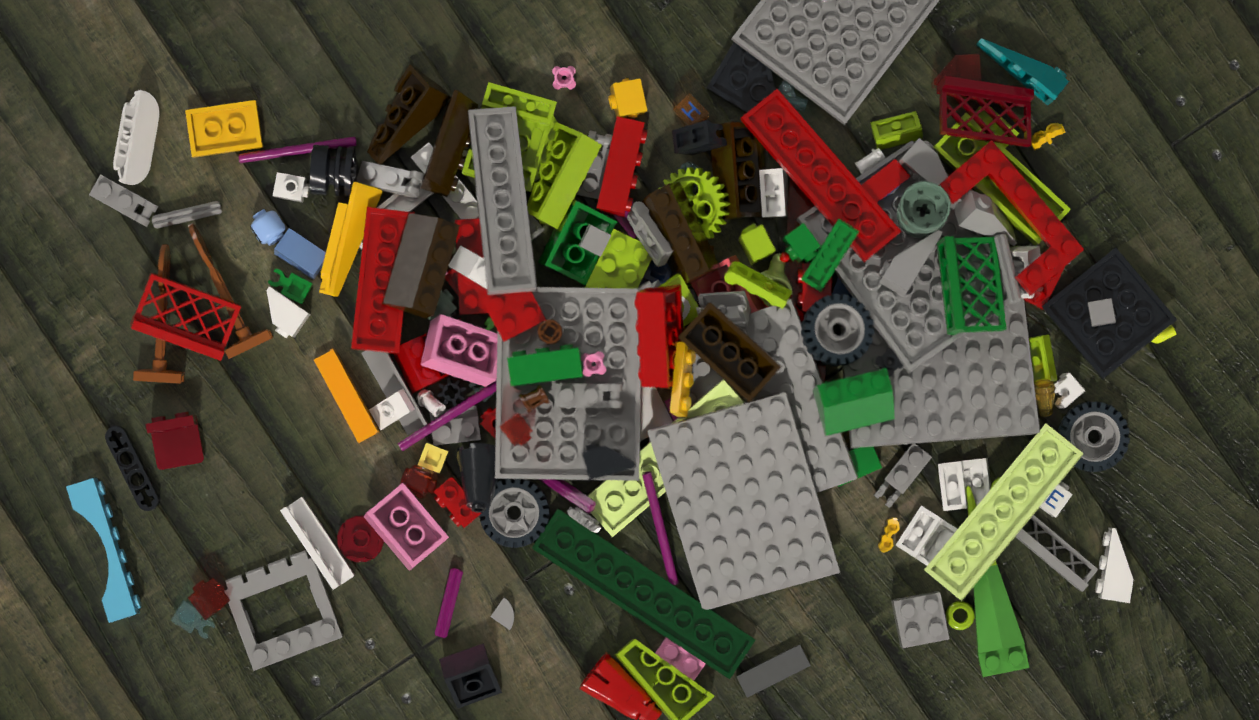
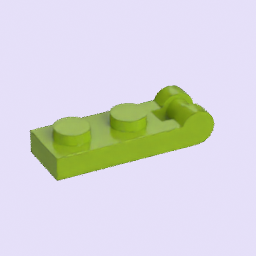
M738 261L731 263L724 276L728 284L734 285L737 283L746 288L749 293L758 295L767 300L771 305L782 309L792 293L788 288Z

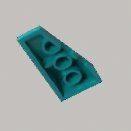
M982 38L976 44L1026 88L1034 89V95L1047 106L1058 97L1069 82L1066 79L1067 75L1058 67L1054 69L1047 64Z

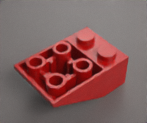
M428 333L400 345L399 354H393L412 394L450 376L449 374L420 365Z

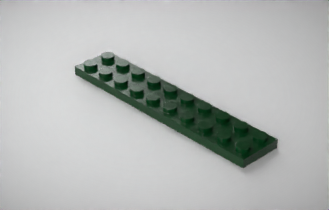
M557 509L545 527L544 532L541 533L532 549L728 679L732 677L756 641V639L711 609H703L699 601L598 534L590 531L560 509Z

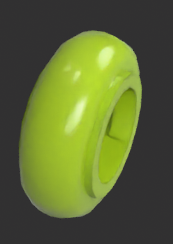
M956 601L948 606L946 621L952 628L964 630L973 624L975 612L969 603ZM962 608L966 611L967 618L964 622L958 623L954 620L953 613L957 609Z

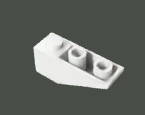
M1108 528V532H1104L1103 546H1106L1105 554L1100 557L1099 569L1102 570L1101 579H1097L1095 592L1099 593L1098 598L1130 603L1133 577L1117 530L1115 528Z

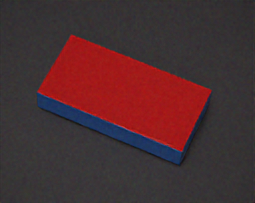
M894 159L864 182L862 186L879 203L909 180L910 175Z

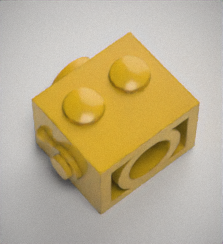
M627 78L623 79L620 83L615 82L610 86L609 105L611 110H615L616 118L618 116L635 119L637 116L647 112L641 79L629 80Z

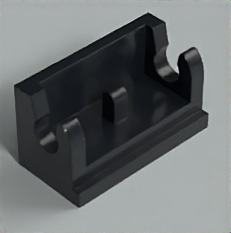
M705 120L672 130L674 153L696 155L727 146L726 139L723 137L719 138L716 134V130H722L723 126L710 123V120Z

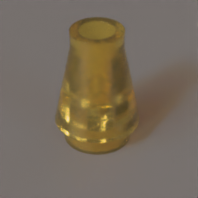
M1039 380L1034 384L1036 404L1039 415L1046 417L1053 414L1054 391L1056 387L1050 380Z

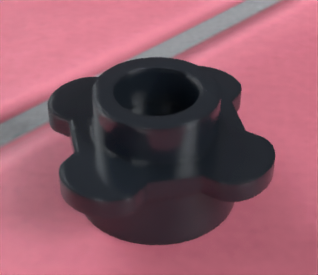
M888 348L884 355L877 356L875 359V363L880 369H887L889 377L893 375L896 369H901L904 366L891 348Z

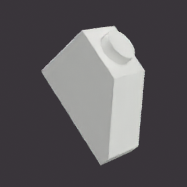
M460 245L450 261L449 267L487 289L484 259Z
M269 286L267 296L272 323L277 326L275 331L285 338L289 335L295 338L311 314Z

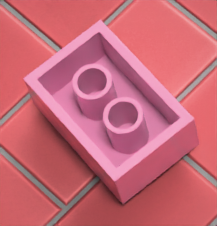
M440 314L430 321L420 365L486 387L497 379V333Z
M404 483L399 485L363 516L409 571L449 538Z

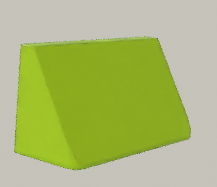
M916 111L870 122L876 147L880 150L911 141L914 142L919 138L923 139L922 127Z
M1042 335L1029 338L1034 385L1057 381L1050 336Z

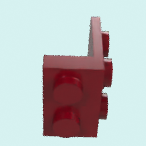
M189 412L175 414V419L166 420L165 416L151 418L152 423L146 424L147 433H151L158 469L165 470L204 461L197 415L189 416Z

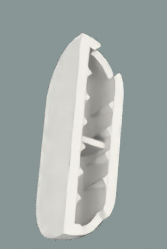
M142 90L134 92L135 96L131 99L130 103L126 102L124 104L114 155L113 168L118 172L119 182L128 185L140 183L149 173L159 122L157 101L150 93Z

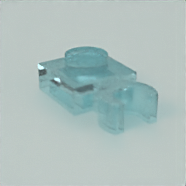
M185 600L182 601L170 619L189 633L196 628L199 635L205 639L209 636L203 632V627L209 625L215 628V624L211 620L201 619L204 612Z

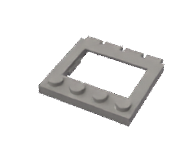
M306 550L290 556L291 566H289L286 558L269 563L270 574L266 573L264 566L246 572L248 580L246 583L241 574L225 580L228 589L224 593L253 671L343 637L318 567L312 558L309 559ZM307 575L311 592L323 620L257 644L254 636L255 630L241 599Z

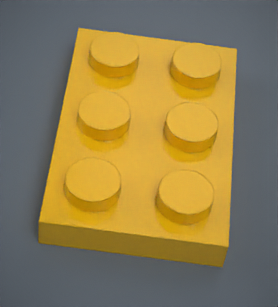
M256 100L185 110L193 158L263 148Z

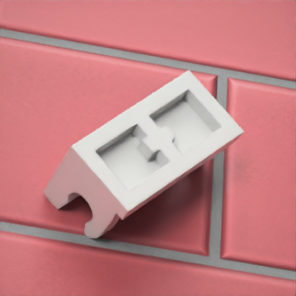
M783 168L759 170L762 217H790L787 173Z
M1070 373L1060 375L1061 379L1049 389V394L1059 392V395H1062L1054 403L1058 408H1066L1085 391Z

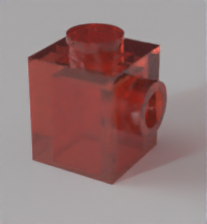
M519 412L499 427L514 446L519 443L521 447L532 439L530 434L534 431Z
M214 578L208 582L200 581L192 588L194 592L188 597L204 620L210 618L231 601L226 595L223 586L217 583Z

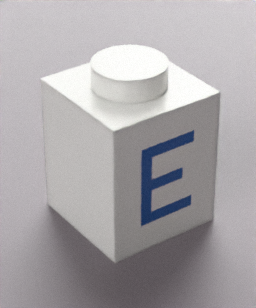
M1061 481L1040 508L1056 518L1073 495L1068 491L1070 487Z

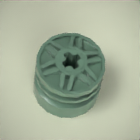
M922 181L911 185L904 192L897 207L899 226L906 234L919 239H925L934 232L941 231L950 214L951 203L948 194L941 186L933 182ZM921 209L925 210L924 217L919 216Z

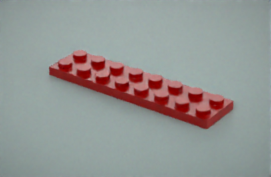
M778 89L741 117L744 125L833 227L840 218L860 231L850 247L864 263L901 233L898 226Z

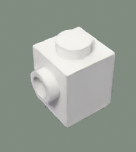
M277 172L273 196L303 202L304 197L308 198L310 192V184L307 183L308 179Z

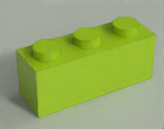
M753 224L743 229L738 241L751 265L771 256L775 252V248L763 225L757 227L756 224Z

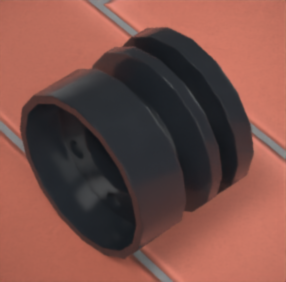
M314 145L310 162V193L314 195H327L330 185H334L336 196L341 195L342 186H344L345 196L350 197L353 181L357 182L358 161L355 148L348 147L346 157H344L343 147L339 146L336 157H332L330 146Z

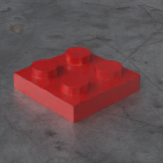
M532 291L491 294L481 299L503 342L546 320Z

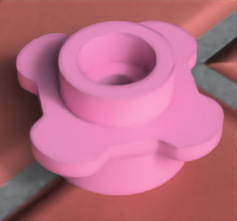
M568 66L567 68L554 67L552 70L555 78L553 87L557 90L565 87L568 89L575 88V68L573 66Z
M597 351L595 354L590 355L584 353L581 356V361L584 364L583 374L590 377L596 373L603 375L606 372V367L603 365L604 354Z

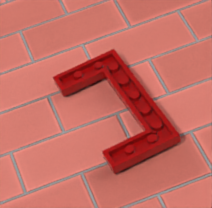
M991 140L941 182L939 186L944 189L948 194L950 202L954 204L987 175L1049 247L1014 277L1025 291L1032 295L1079 255L1084 248Z

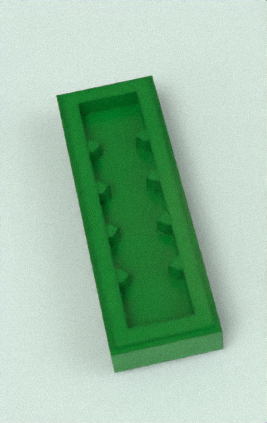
M839 218L801 280L822 292L860 231Z

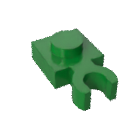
M274 269V272L280 275V280L278 282L268 280V283L274 287H284L280 294L303 305L313 283L292 272L289 278H286L283 271Z

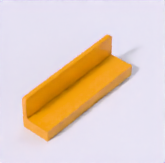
M332 348L329 352L314 359L357 442L360 443L379 433L378 427L336 349Z

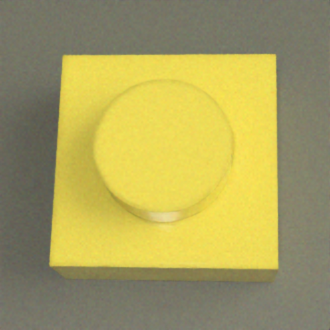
M426 443L418 465L441 473L449 451Z

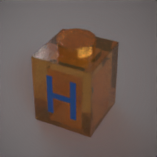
M690 93L672 110L685 126L705 121L709 116V112Z

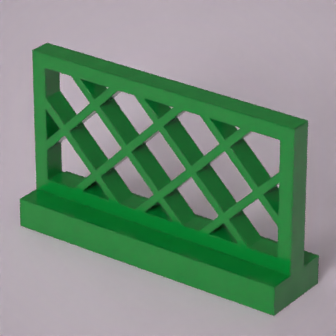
M944 236L937 242L947 335L1007 330L998 253L994 237L954 238V236ZM956 244H963L970 250L965 258L957 253ZM980 244H989L990 254L987 258L977 250ZM972 254L983 262L977 270L967 262ZM963 265L973 273L967 282L959 274V269ZM984 265H987L993 272V277L990 281L979 273ZM975 276L985 284L980 293L970 285ZM965 288L976 297L970 305L962 299V292ZM987 288L995 293L996 300L992 304L982 296ZM977 300H980L988 308L983 316L972 308ZM968 311L979 320L974 326L965 325L964 316ZM990 311L998 317L999 325H991L985 319Z

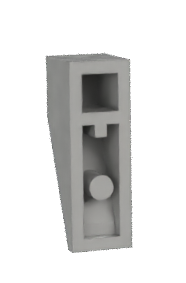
M920 138L899 161L905 171L917 182L926 181L939 185L948 177L938 154L935 152L934 146L926 140L923 142ZM957 200L954 204L951 203L950 209L953 210L959 201Z
M971 191L954 208L958 226L988 237L1006 234L1009 244L1015 245L1017 243L1012 224L990 197Z
M938 230L894 257L891 264L886 261L879 273L883 276L879 283L904 297L943 232Z

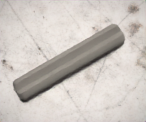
M214 201L155 215L152 217V223L154 228H162L221 214L222 208L219 201Z
M1000 234L995 236L994 240L1010 304L1018 303L1021 301L1018 281L1014 278L1016 273L1007 235Z

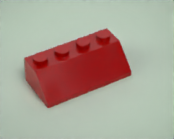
M681 285L645 288L636 292L634 304L638 314L636 331L639 333L637 354L640 357L638 377L641 380V387L669 388L673 386L677 342H682L678 337L683 332Z

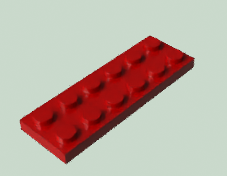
M367 207L351 349L399 354L404 311L384 305L382 301L409 213L414 214V212Z

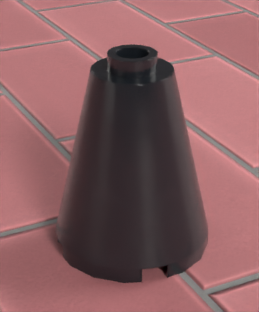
M473 443L470 444L468 449L463 450V446L457 449L456 457L466 505L473 512H484L492 503L498 478H495V445Z

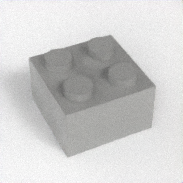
M939 591L891 600L900 647L907 648L949 639L941 593Z

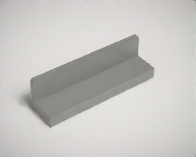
M373 351L362 352L386 398L404 389L415 410L399 419L407 435L427 425L428 421L389 353Z

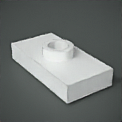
M404 389L399 390L369 409L380 430L415 410Z

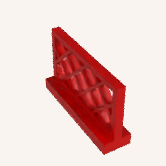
M151 273L130 326L133 330L221 361L241 305ZM153 281L164 283L167 292L154 297L151 291ZM179 290L186 291L189 300L177 305L172 293ZM148 294H150L151 299L146 300ZM169 295L174 307L161 312L156 300ZM202 298L208 299L212 308L199 313L194 302ZM154 302L158 314L151 317L142 315L143 307ZM192 303L196 315L184 320L179 308ZM225 306L234 309L230 318L221 321L217 312L218 309ZM176 310L181 321L174 325L167 324L163 315ZM214 311L219 323L206 328L201 317ZM199 318L203 330L196 333L190 332L186 323ZM221 326L224 332L221 343L212 340L208 332Z

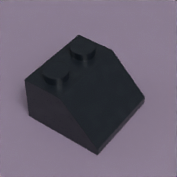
M599 442L585 446L586 451L581 452L589 480L636 467L635 461L606 445L601 447Z
M484 643L439 659L444 680L457 709L502 693Z

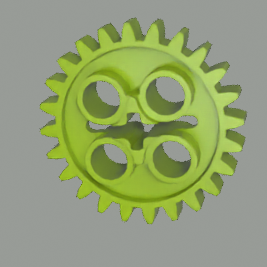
M687 167L686 171L685 169H678V174L671 173V180L664 179V184L681 183L705 236L708 239L715 238L713 232H721L718 225L727 223L722 216L729 215V212L725 211L724 207L729 206L730 203L724 202L723 199L728 196V193H721L725 185H717L716 183L719 178H710L711 172L705 171L703 173V168H696L694 170L693 167ZM694 184L698 186V193L696 195L693 193ZM706 204L710 206L709 215L705 213Z

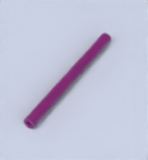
M354 136L238 154L240 163L312 153L314 145L330 146L331 150L338 149L339 146L343 148L357 146V141Z
M497 380L397 443L400 449L404 451L496 392Z
M651 471L642 473L664 565L669 582L676 585L679 581L652 474Z

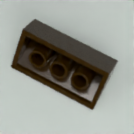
M454 89L448 102L420 187L448 197L450 191L455 192L459 180L455 175L457 169L462 170L466 159L465 156H462L464 147L469 148L471 144L468 110L478 108L477 103L458 90Z
M743 122L721 123L720 125L723 126V129L716 130V134L719 138L723 137L726 139L727 146L711 150L713 177L719 178L716 183L717 185H725L721 193H728V196L723 199L724 202L730 203L729 206L724 207V210L729 212V215H723L722 218L724 220L763 218L759 170H766L764 146Z
M680 182L667 184L642 200V203L649 209L648 214L654 223L657 224L659 231L665 240L669 242L673 250L667 260L673 275L681 274L686 285H689L720 268Z
M408 214L382 304L423 318L434 316L460 225L437 217Z
M711 301L678 337L748 402L760 392L782 367Z

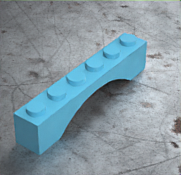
M92 478L67 486L73 510L84 516L93 525L106 549L109 576L102 603L108 622L111 623L140 613L141 602L138 594L134 595L132 589L134 579L131 572H127L124 564L127 562L125 551L119 548L117 540H120V535L117 527L112 526L110 519L113 517L112 509L109 504L105 503L103 497L106 494L103 482L98 481V478Z

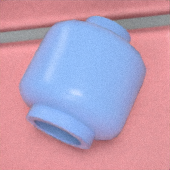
M263 209L253 216L254 221L250 228L261 244L271 246L284 236L283 233L286 226L275 211L266 212Z

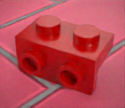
M450 477L434 491L437 495L434 499L443 509L445 507L448 508L452 513L449 517L458 527L460 525L463 528L467 527L482 513L473 512L471 508L467 507L464 491L453 477Z

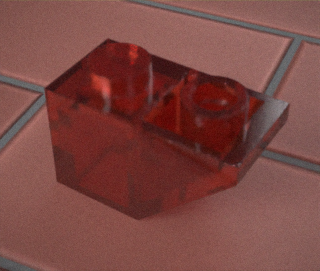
M980 54L956 55L933 80L931 87L935 88L944 76L981 81Z

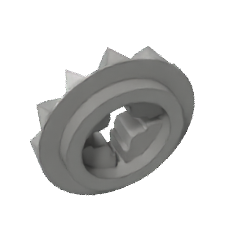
M570 506L567 511L570 517L594 533L600 531L601 527L598 525L600 523L598 520L576 506L574 509Z

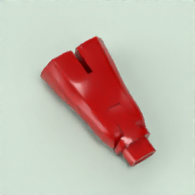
M608 652L600 658L579 687L583 692L611 706L631 719L657 720L662 714V711L655 707L656 703L652 702L649 694Z

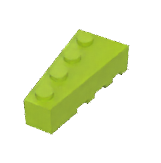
M555 122L553 130L556 133L553 141L549 140L546 149L549 151L546 162L541 163L539 168L541 177L539 182L534 183L527 204V210L529 215L558 229L602 145L581 132Z
M636 639L629 641L614 654L669 720H688L715 697Z

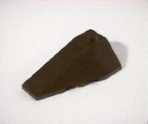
M411 64L396 84L394 91L397 94L392 105L388 104L385 110L388 112L384 123L378 126L367 150L378 164H382L436 118L450 99V96L439 84Z

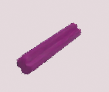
M539 479L584 512L589 514L595 509L596 502L564 479Z
M451 568L435 630V635L438 637L446 638L448 636L463 575L461 569Z

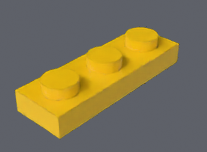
M677 342L670 405V413L677 417H687L688 411L691 408L690 387L693 386L694 382L692 365L695 363L696 353L684 342Z

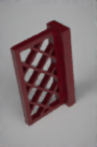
M944 76L936 85L937 94H940V134L989 142L992 140L996 143L1023 147L1031 146V101L1034 99V89ZM947 96L954 97L958 101L959 105L955 109L947 103ZM969 100H976L982 108L975 113L967 102ZM996 103L1004 112L997 116L989 105ZM1014 106L1024 108V117L1019 119L1011 109ZM961 107L971 116L965 122L956 113ZM983 110L993 119L988 125L978 116ZM1006 113L1015 122L1011 128H1008L1000 119ZM952 116L960 126L957 129L947 128V118ZM974 119L982 130L980 132H973L967 124ZM996 123L1004 131V134L1001 136L995 135L989 127ZM1016 126L1024 132V139L1017 138L1013 134L1012 130Z

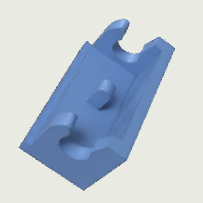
M290 228L274 248L276 256L312 280L315 279L321 270L326 254L325 251Z

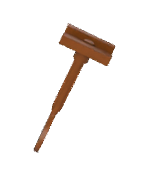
M193 223L188 225L192 239L210 270L212 281L220 297L234 303L221 274L214 267L211 255L198 229ZM225 306L231 317L234 309ZM239 313L234 324L239 341L227 348L225 353L228 359L272 339L273 335L270 329L252 334Z
M162 244L159 255L158 275L167 279L170 276V248L168 244ZM158 282L160 294L166 292L164 283ZM167 296L158 299L157 304L161 312L167 310ZM165 314L163 317L167 323V314ZM156 338L155 359H153L152 369L135 370L133 381L181 384V382H184L185 372L167 370V360H165L166 341Z

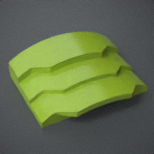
M488 82L481 109L516 107L525 191L531 192L533 183L540 180L539 168L541 163L546 162L549 151L546 149L549 140L553 141L556 133L553 128L557 121L553 114L557 102ZM470 146L462 174L475 178L472 148Z

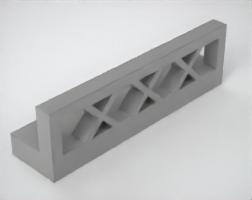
M1033 515L1030 519L1033 521L1034 531L1026 532L1021 529L1015 537L1076 589L1083 592L1089 585L1087 582L1098 569ZM1037 525L1041 527L1043 530L1037 531ZM1048 533L1052 539V547H1043L1038 542V534ZM1055 540H1056L1058 543H1060L1062 546H1056V545H1055ZM1066 548L1070 553V562H1061L1056 556V549ZM1073 555L1080 561H1074ZM1074 564H1085L1091 570L1081 579L1075 574Z

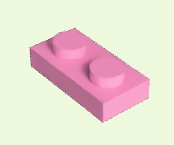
M668 638L664 639L655 652L663 660L693 681L706 664Z

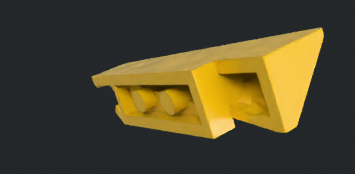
M353 181L349 203L338 202L321 270L322 282L319 293L335 297L339 296L364 237L367 207H377L382 195L381 189Z

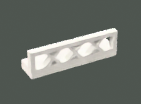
M304 497L299 498L280 510L333 590L355 576Z

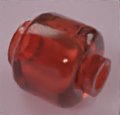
M416 464L405 469L400 485L404 483L410 492L420 499L425 498L428 493L433 494L437 485V481L434 480V472Z

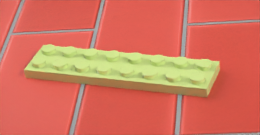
M723 379L691 406L687 417H678L672 423L745 403V401ZM651 442L639 451V481L605 480L587 495L596 502L595 509L591 514L612 537L650 506L642 473L651 471L657 498L666 492Z
M1045 424L1041 428L1040 433L1036 434L924 570L962 601L1084 455L1083 452L1048 424Z

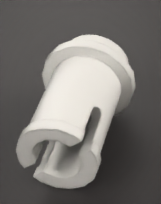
M879 148L876 150L872 149L870 154L855 162L861 174L885 159L884 154Z
M421 390L416 397L418 405L424 406L436 418L441 416L446 406L433 396L434 394L431 390Z

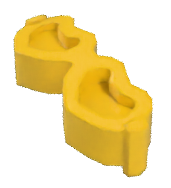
M1052 123L1047 126L1046 131L1034 133L1031 138L1033 149L1040 148L1046 142L1051 144V138L1066 133L1063 125Z
M891 517L886 521L887 525L884 527L885 534L881 536V541L878 544V548L883 553L892 549L894 545L891 537L900 530L899 522L895 517Z

